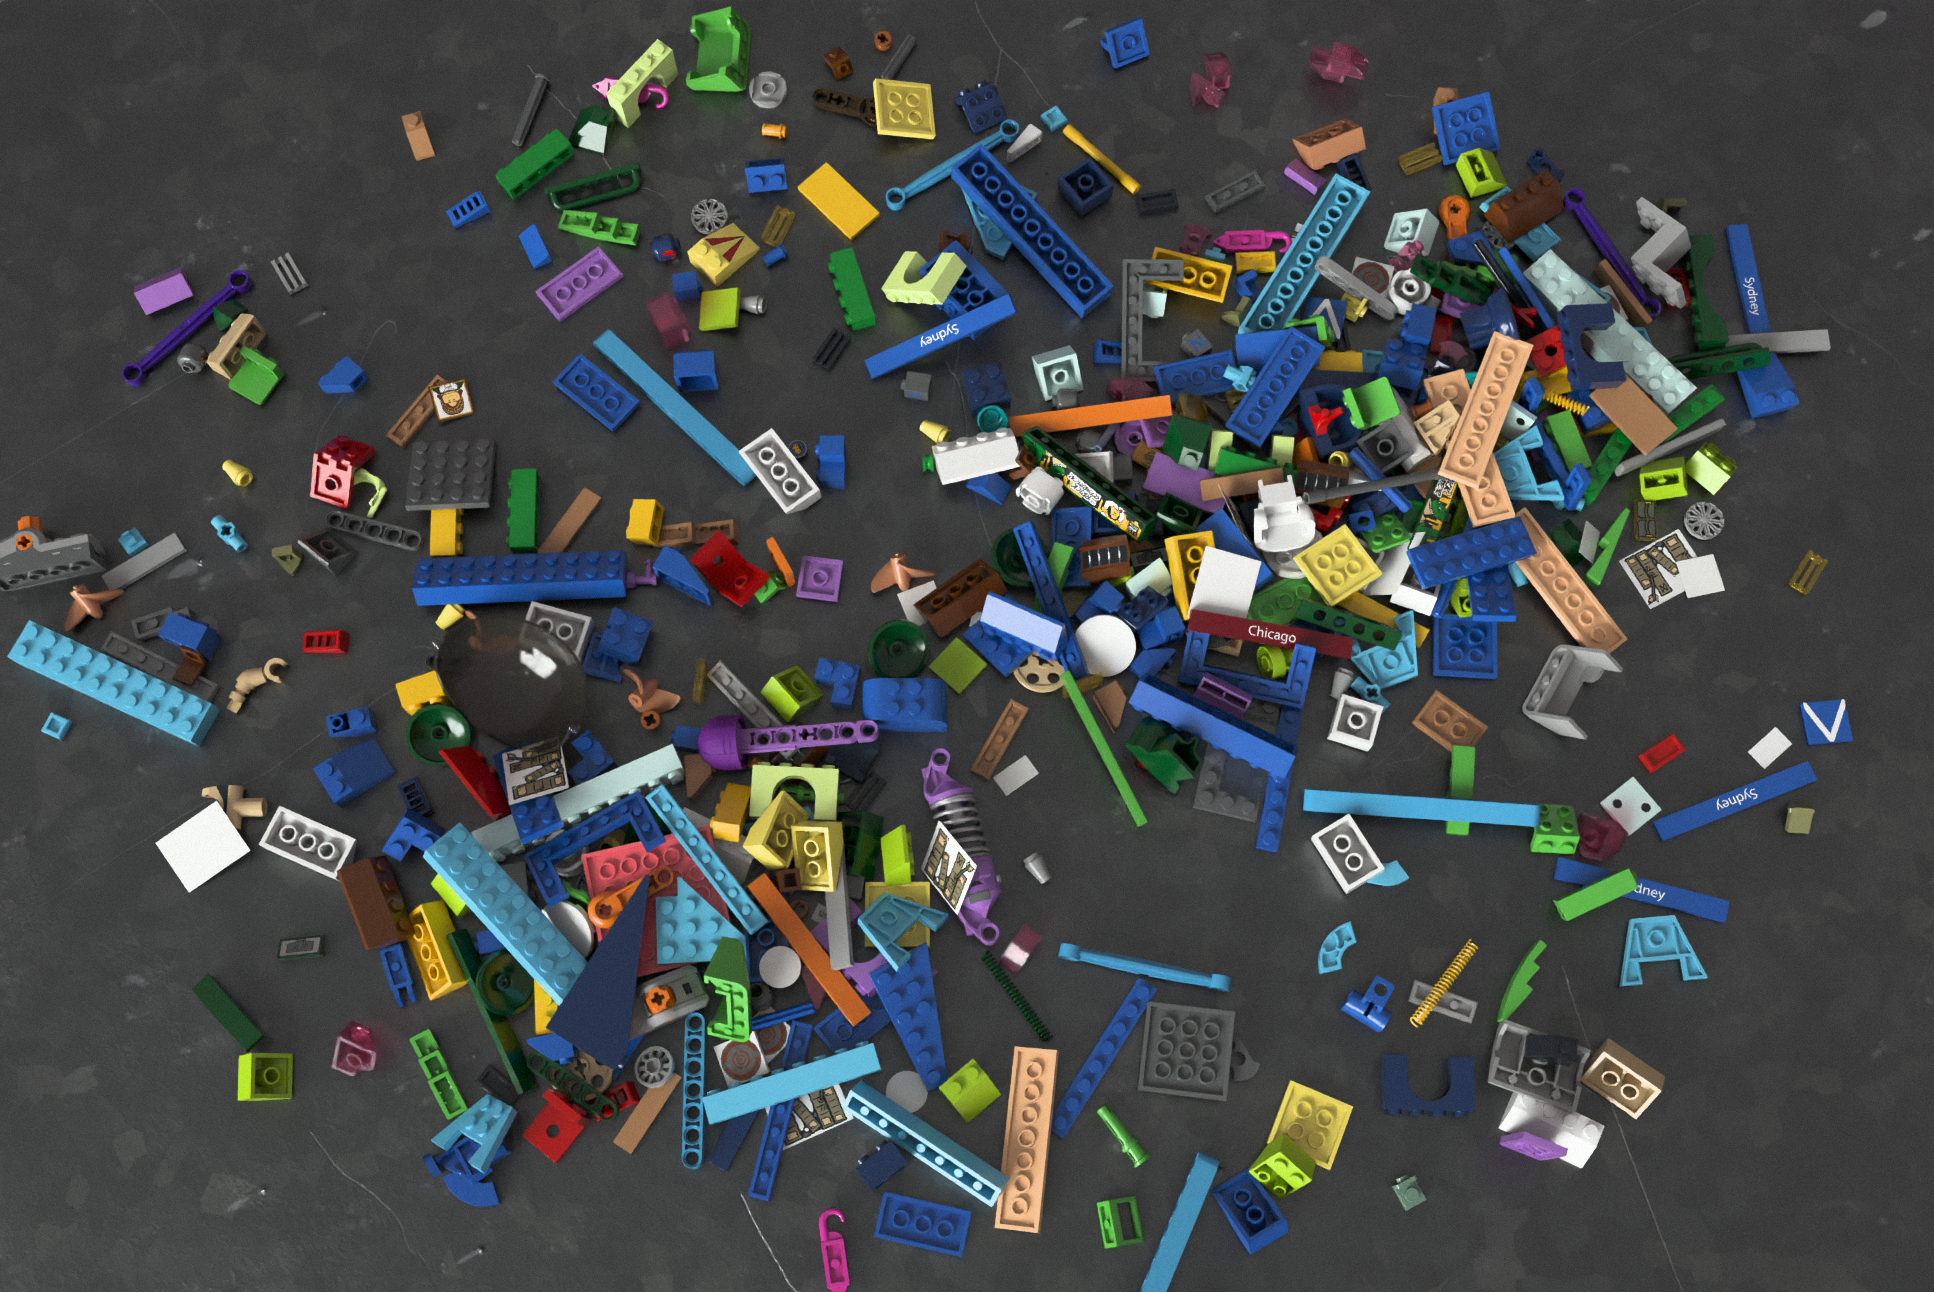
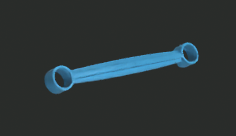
M1011 119L1003 121L1000 125V131L958 153L904 188L894 187L889 189L886 193L887 206L891 210H901L906 204V199L951 175L952 167L981 143L989 151L1003 141L1008 143L1016 141L1019 137L1018 123ZM1012 127L1016 132L1012 135H1007L1003 130ZM893 195H899L903 198L899 203L889 201V198Z
M1061 943L1058 957L1066 960L1084 961L1130 973L1145 974L1149 977L1206 986L1222 992H1230L1232 978L1228 976L1206 974L1155 961L1083 949L1073 944Z

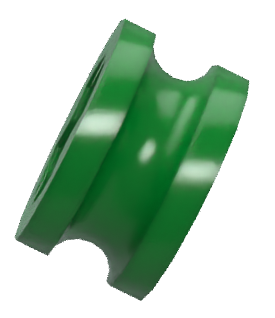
M932 453L928 456L922 454L923 472H926L928 469L933 471Z

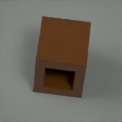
M799 868L772 870L773 884L780 893L802 890Z

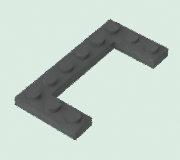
M1123 259L1121 382H1157L1153 369L1154 366L1176 362L1142 361L1143 280L1183 281L1184 260Z
M1252 698L1244 715L1277 722L1281 704ZM1207 741L1203 758L1204 763L1201 767L1193 808L1256 822L1260 800L1219 791L1227 751L1215 749Z

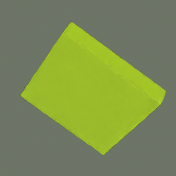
M737 287L702 292L699 329L701 331L738 327L741 290Z
M956 637L929 665L928 669L941 680L947 682V685L960 695L987 667V663Z

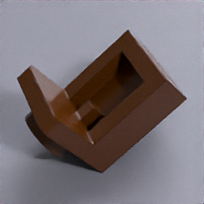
M840 47L830 49L828 53L823 55L825 62L832 68L837 80L853 73L849 56Z
M965 230L962 234L942 231L940 233V252L955 240L966 250H969L971 246L969 231Z
M1025 446L1020 448L1015 459L1020 467L1012 468L1009 476L1015 480L1020 477H1026L1031 473L1037 458Z

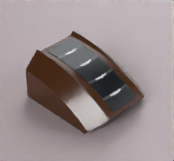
M1303 460L1297 467L1298 472L1294 489L1296 497L1301 496L1302 501H1304V492L1346 486L1349 480V469L1345 466ZM1345 496L1313 503L1312 505L1341 508L1345 501Z
M1127 535L1084 541L1080 546L1081 575L1086 582L1099 584L1104 581L1130 576Z
M799 722L796 726H803L804 724ZM808 732L803 736L804 740H807V737L810 736ZM826 746L802 747L790 760H787L779 751H774L769 754V762L771 766H779L780 763H791L792 767H801V764H812L816 768L822 763L821 761L828 749ZM801 779L787 780V782L797 785L803 781Z

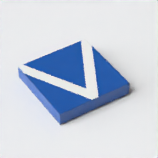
M1307 297L1303 320L1316 314L1324 316L1331 326V330L1334 331L1335 341H1341L1348 303L1343 300Z
M1844 699L1800 704L1808 745L1850 742L1853 740Z

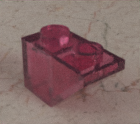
M1139 377L1110 378L1107 383L1109 394L1114 398H1118L1121 402L1153 397L1154 390Z

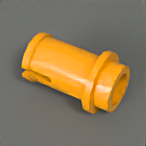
M763 123V136L779 137V139L787 137L788 128L783 123L780 125Z

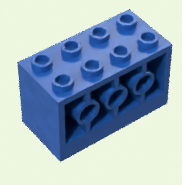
M957 240L920 269L921 280L930 272L941 253H955L965 263V270L944 303L935 304L937 308L943 309L947 313L949 320L1008 294ZM991 326L986 327L969 336L974 341Z

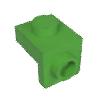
M766 571L770 578L755 593L760 603L767 602L778 590H785L787 588L784 578L780 573Z

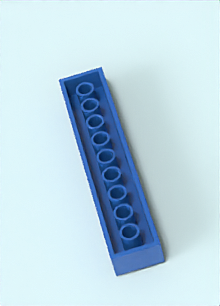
M982 143L952 167L951 178L1082 319L1112 294L1114 285Z
M626 550L421 558L417 560L412 590L417 606L626 597L629 566Z

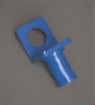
M1372 510L1349 514L1350 522L1346 526L1355 537L1356 533L1376 529ZM1361 517H1368L1370 523L1366 526H1361L1358 524V520ZM1341 526L1330 527L1331 533Z

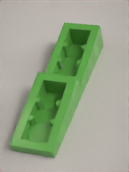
M1627 508L1620 513L1597 544L1604 550L1582 578V581L1594 590L1601 584L1630 512Z

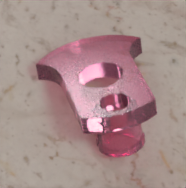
M1185 224L1186 234L1179 250L1183 254L1198 256L1205 239L1211 238L1212 233L1200 224ZM1196 237L1199 241L1192 242L1189 238Z
M1415 240L1413 243L1407 242L1397 256H1390L1388 258L1390 265L1394 266L1396 272L1411 269L1415 256L1422 254L1424 245L1418 240ZM1403 255L1410 259V263L1403 260Z
M1443 341L1439 343L1441 352L1438 359L1442 360L1444 356L1449 355L1453 358V366L1457 367L1462 356L1468 355L1464 347L1457 342Z

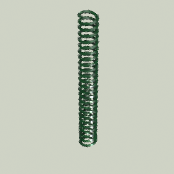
M987 951L981 958V961L987 964L986 967L989 968V971H992V975H995L994 978H998L997 982H1000L999 985H1003L1002 989L1008 992L1007 996L1013 999V1003H1016L1015 1006H1019L1018 1010H1021L1020 1013H1024L1023 1017H1026L1027 1021L1029 1020L1028 1024H1032L1031 1027L1034 1028V1031H1037L1036 1035H1039V1038H1043L1042 1042H1049L1053 1038V1035L1047 1037L1051 1032L1044 1034L1048 1028L1042 1030L1045 1025L1040 1026L1043 1021L1038 1022L1040 1020L1039 1017L1033 1020L1037 1016V1014L1031 1016L1035 1010L1029 1012L1032 1007L1026 1009L1029 1006V1003L1024 1005L1027 1000L1020 1002L1024 999V996L1017 999L1021 993L1015 995L1019 989L1013 991L1016 986L1010 988L1014 983L1008 984L1011 979L1003 982L1008 978V975L1001 978L1006 972L999 974L1003 968L996 971L1000 965L994 967L998 961L991 964L995 958L989 960L993 954L987 956L990 951Z

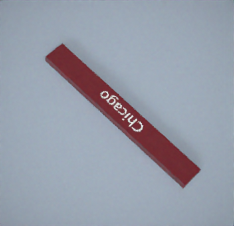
M1195 609L1190 610L1187 631L1293 650L1295 642L1317 646L1315 654L1343 659H1351L1354 639Z

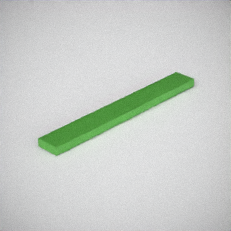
M1068 670L1062 673L1060 678L1137 826L1139 827L1147 823L1148 820L1071 672Z

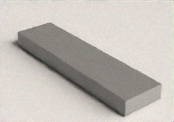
M174 532L102 575V578L109 590L124 589L187 550Z

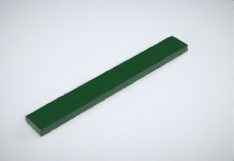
M467 929L449 933L446 935L518 1095L534 1090L538 1085L527 1066L525 1056L507 1017L488 1010L478 997L476 977L482 962Z

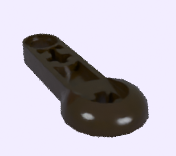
M824 88L814 91L812 97L817 108L858 117L867 125L877 127L876 114L873 113V111H876L874 97L865 99ZM820 95H825L827 97V99L823 102H819L816 100L817 97Z

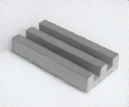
M286 253L285 257L282 258L280 256L278 257L279 260H273L271 263L287 291L292 295L307 287L308 284L290 254ZM287 261L290 262L302 284L298 285L286 265ZM278 266H283L294 288L291 289Z

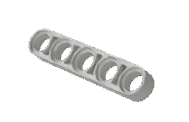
M1321 256L1318 259L1315 269L1354 298L1360 301L1364 297L1368 299L1366 306L1381 317L1388 320L1394 319L1398 311L1395 304L1330 258Z

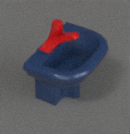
M1500 288L1487 299L1486 305L1459 314L1469 347L1474 352H1478L1488 348L1494 331L1510 336L1514 340H1521L1518 326L1524 324L1533 329L1535 323L1530 318L1536 316L1537 311L1535 307L1518 308L1514 306L1508 299L1505 288Z
M1334 382L1321 383L1299 389L1301 411L1297 416L1303 438L1312 437L1317 455L1320 458L1331 456L1336 451L1346 452L1357 445L1356 441L1361 439L1363 430H1359L1352 425L1350 420L1352 414L1343 402V390L1347 388Z

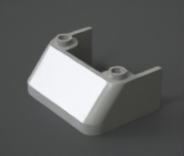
M1559 645L1551 652L1525 700L1522 710L1530 719L1559 735L1587 739L1588 736L1571 716L1566 715L1584 682L1592 683L1599 680L1604 670L1622 672L1623 668L1607 650Z

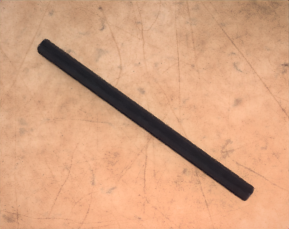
M1482 239L1475 241L1472 244L1473 249L1499 286L1505 288L1510 302L1518 308H1529ZM1535 316L1530 318L1535 323L1533 329L1528 327L1533 335L1537 336L1543 333L1545 330ZM1548 347L1545 352L1548 356H1553L1557 353V349L1555 347Z

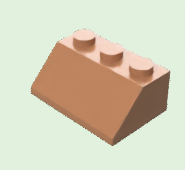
M1345 118L1293 138V142L1305 165L1314 170L1322 169L1328 163H1336L1346 156L1359 154L1361 150L1366 149L1362 126Z

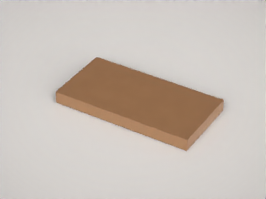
M1625 373L1626 381L1619 387L1596 389L1589 397L1646 456L1678 428Z

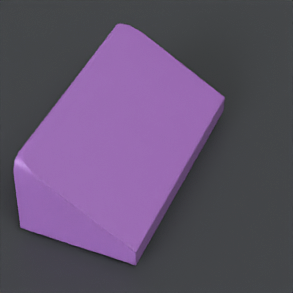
M1297 159L1289 163L1284 171L1285 175L1314 195L1327 182L1325 178Z

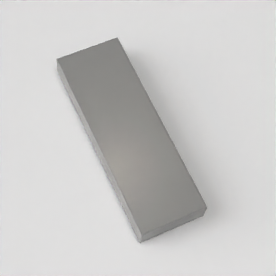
M1414 980L1408 1002L1420 1006L1434 986ZM1447 991L1444 992L1445 995H1442V998H1439L1440 1001H1436L1437 1005H1434L1435 1008H1432L1433 1011L1471 1024L1478 1002Z

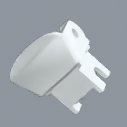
M1287 475L1288 482L1263 486L1262 480H1258V498L1260 503H1258V508L1254 509V546L1258 550L1267 552L1288 551L1305 546L1314 540L1315 520L1309 505L1302 501L1301 496L1296 497L1291 475Z

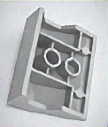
M1506 1019L1498 1025L1493 1043L1488 1083L1575 1114L1582 1089L1580 1080L1584 1064L1591 1050L1578 1045L1576 1062L1570 1066L1524 1058L1526 1036L1548 1034Z

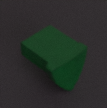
M233 298L213 307L214 319L219 330L231 326L240 314H247L248 308Z

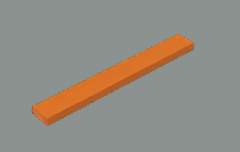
M1170 395L1013 416L1008 417L1009 427L1014 436L1018 437L1022 436L1024 431L1036 425L1048 433L1172 416Z
M764 873L750 883L747 889L850 1024L854 1027L867 1017L871 1011L839 970L834 971L831 969L829 956L767 875Z

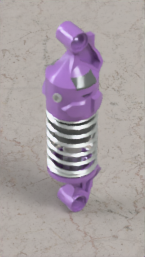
M938 748L933 751L929 766L921 769L924 778V798L928 801L931 810L939 812L933 816V819H948L942 822V824L977 865L957 916L964 924L967 936L975 935L983 944L988 946L994 945L999 939V929L987 919V914L1002 892L1000 885L1001 877L997 875L993 857L989 853L990 849L985 847L988 840L982 837L985 830L979 827L982 820L976 817L979 810L974 807L976 803L974 790L947 775L950 766V754L947 750ZM938 756H943L947 760L943 764H937L935 759ZM972 801V803L969 806L963 807V805H966ZM975 811V813L969 817H965L964 812ZM973 820H974V821H978V822L974 825L973 823L968 822V821H973ZM991 929L996 935L992 939H986L983 935L984 931Z

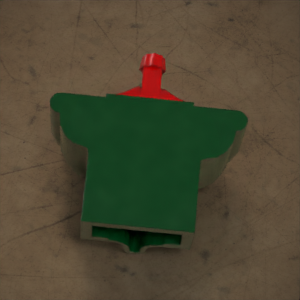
M1152 716L1145 717L1138 723L1125 744L1137 757L1135 761L1136 767L1147 769L1173 794L1177 793L1184 780L1195 778L1204 763L1196 753V746L1198 744L1196 737L1184 739L1167 721H1158L1152 718Z

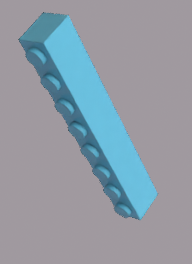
M864 1041L856 1044V1049L848 1051L847 1047L834 1051L835 1055L828 1058L826 1054L813 1058L814 1062L805 1064V1061L793 1064V1069L784 1071V1068L771 1071L772 1076L765 1078L762 1075L750 1078V1083L744 1085L741 1082H736L728 1085L729 1089L720 1092V1088L707 1092L708 1096L702 1098L709 1124L713 1125L881 1071L882 1067L875 1044H869V1041Z
M862 1080L850 1090L842 1106L843 1109L992 1207L1001 1196L1010 1180L1009 1177Z

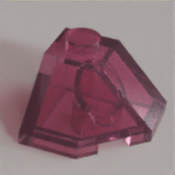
M1581 813L1577 820L1580 835L1578 845L1584 857L1603 861L1621 851L1628 832L1617 821Z
M351 1020L337 1035L331 1067L349 1076L357 1075L364 1070H374L379 1050L372 1030Z

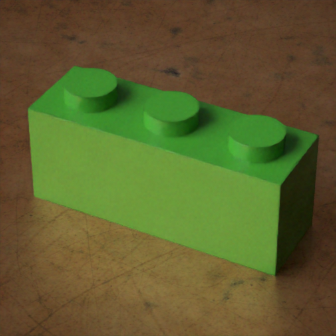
M1570 410L1548 416L1542 421L1544 432L1547 437L1551 438L1553 448L1556 454L1560 455L1565 471H1568L1570 474L1574 465L1580 463L1587 470L1593 466Z

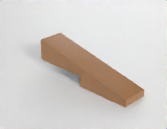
M732 519L702 524L687 522L664 525L660 529L658 545H653V547L703 546L717 531L722 532L731 544H739V524Z

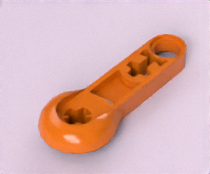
M1460 195L1445 197L1438 206V213L1446 226L1448 241L1467 235L1466 225L1471 215V206ZM1456 208V211L1458 210L1457 214L1453 213L1451 209ZM1449 254L1450 263L1455 265V262L1452 261L1451 256ZM1464 262V263H1465V266L1469 267L1470 264L1467 263V262Z
M660 867L647 874L650 878L654 876L655 882L659 885L658 888L655 885L648 888L647 898L667 888L674 882L675 875L670 868ZM661 871H668L670 873V880L668 882L661 883L659 881L658 875ZM644 877L619 891H604L595 895L588 905V915L592 923L599 928H611ZM604 904L612 907V910H609L611 912L609 916L601 914V910H603L601 907Z

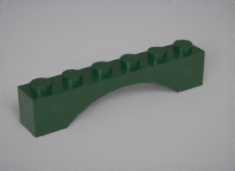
M1712 234L1690 235L1691 248L1683 256H1685L1684 272L1688 276L1687 286L1691 295L1689 306L1693 308L1692 325L1696 328L1695 343H1698L1699 351L1725 347L1729 341L1726 322L1711 307L1704 289L1705 268L1715 252Z

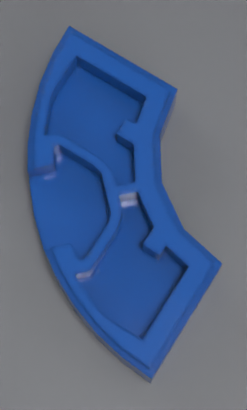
M455 1173L443 1176L449 1190L465 1203L483 1207L501 1204L494 1182H477L473 1184Z

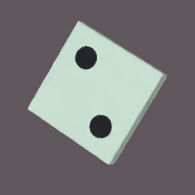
M1512 400L1499 434L1509 441H1513L1528 431L1537 417Z
M1634 777L1630 778L1600 802V805L1627 836L1631 835L1662 810Z

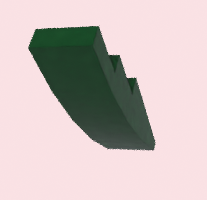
M1422 254L1415 256L1410 269L1411 274L1445 293L1478 306H1483L1487 303L1491 289L1462 269L1454 271L1441 261L1435 264Z
M207 974L192 988L206 1008L246 1052H249L265 1037L248 1014L237 1005L229 993L222 989L213 976Z

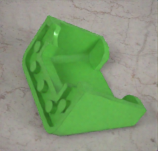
M732 7L692 16L691 33L699 40L697 71L691 70L687 73L686 85L692 90L739 92L745 90L747 87L751 29L748 22Z
M722 936L704 974V983L709 984L711 981L716 986L715 993L724 995L713 1021H710L707 1026L708 1035L746 1042L752 1033L750 981L745 951L739 940Z

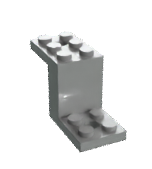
M1641 197L1636 202L1637 212L1641 218L1640 223L1647 229H1653L1655 234L1631 257L1632 268L1636 274L1635 277L1641 284L1646 283L1656 295L1661 294L1671 306L1676 305L1681 309L1686 304L1682 284L1666 274V272L1691 248L1687 228Z

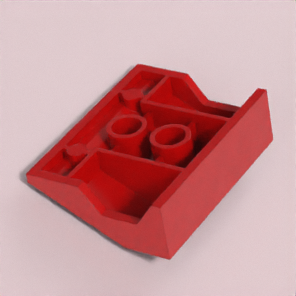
M462 746L439 751L441 756L494 821L512 814L502 783L495 777L498 773L491 764L485 765L483 762L485 757L478 748L474 751L470 746Z

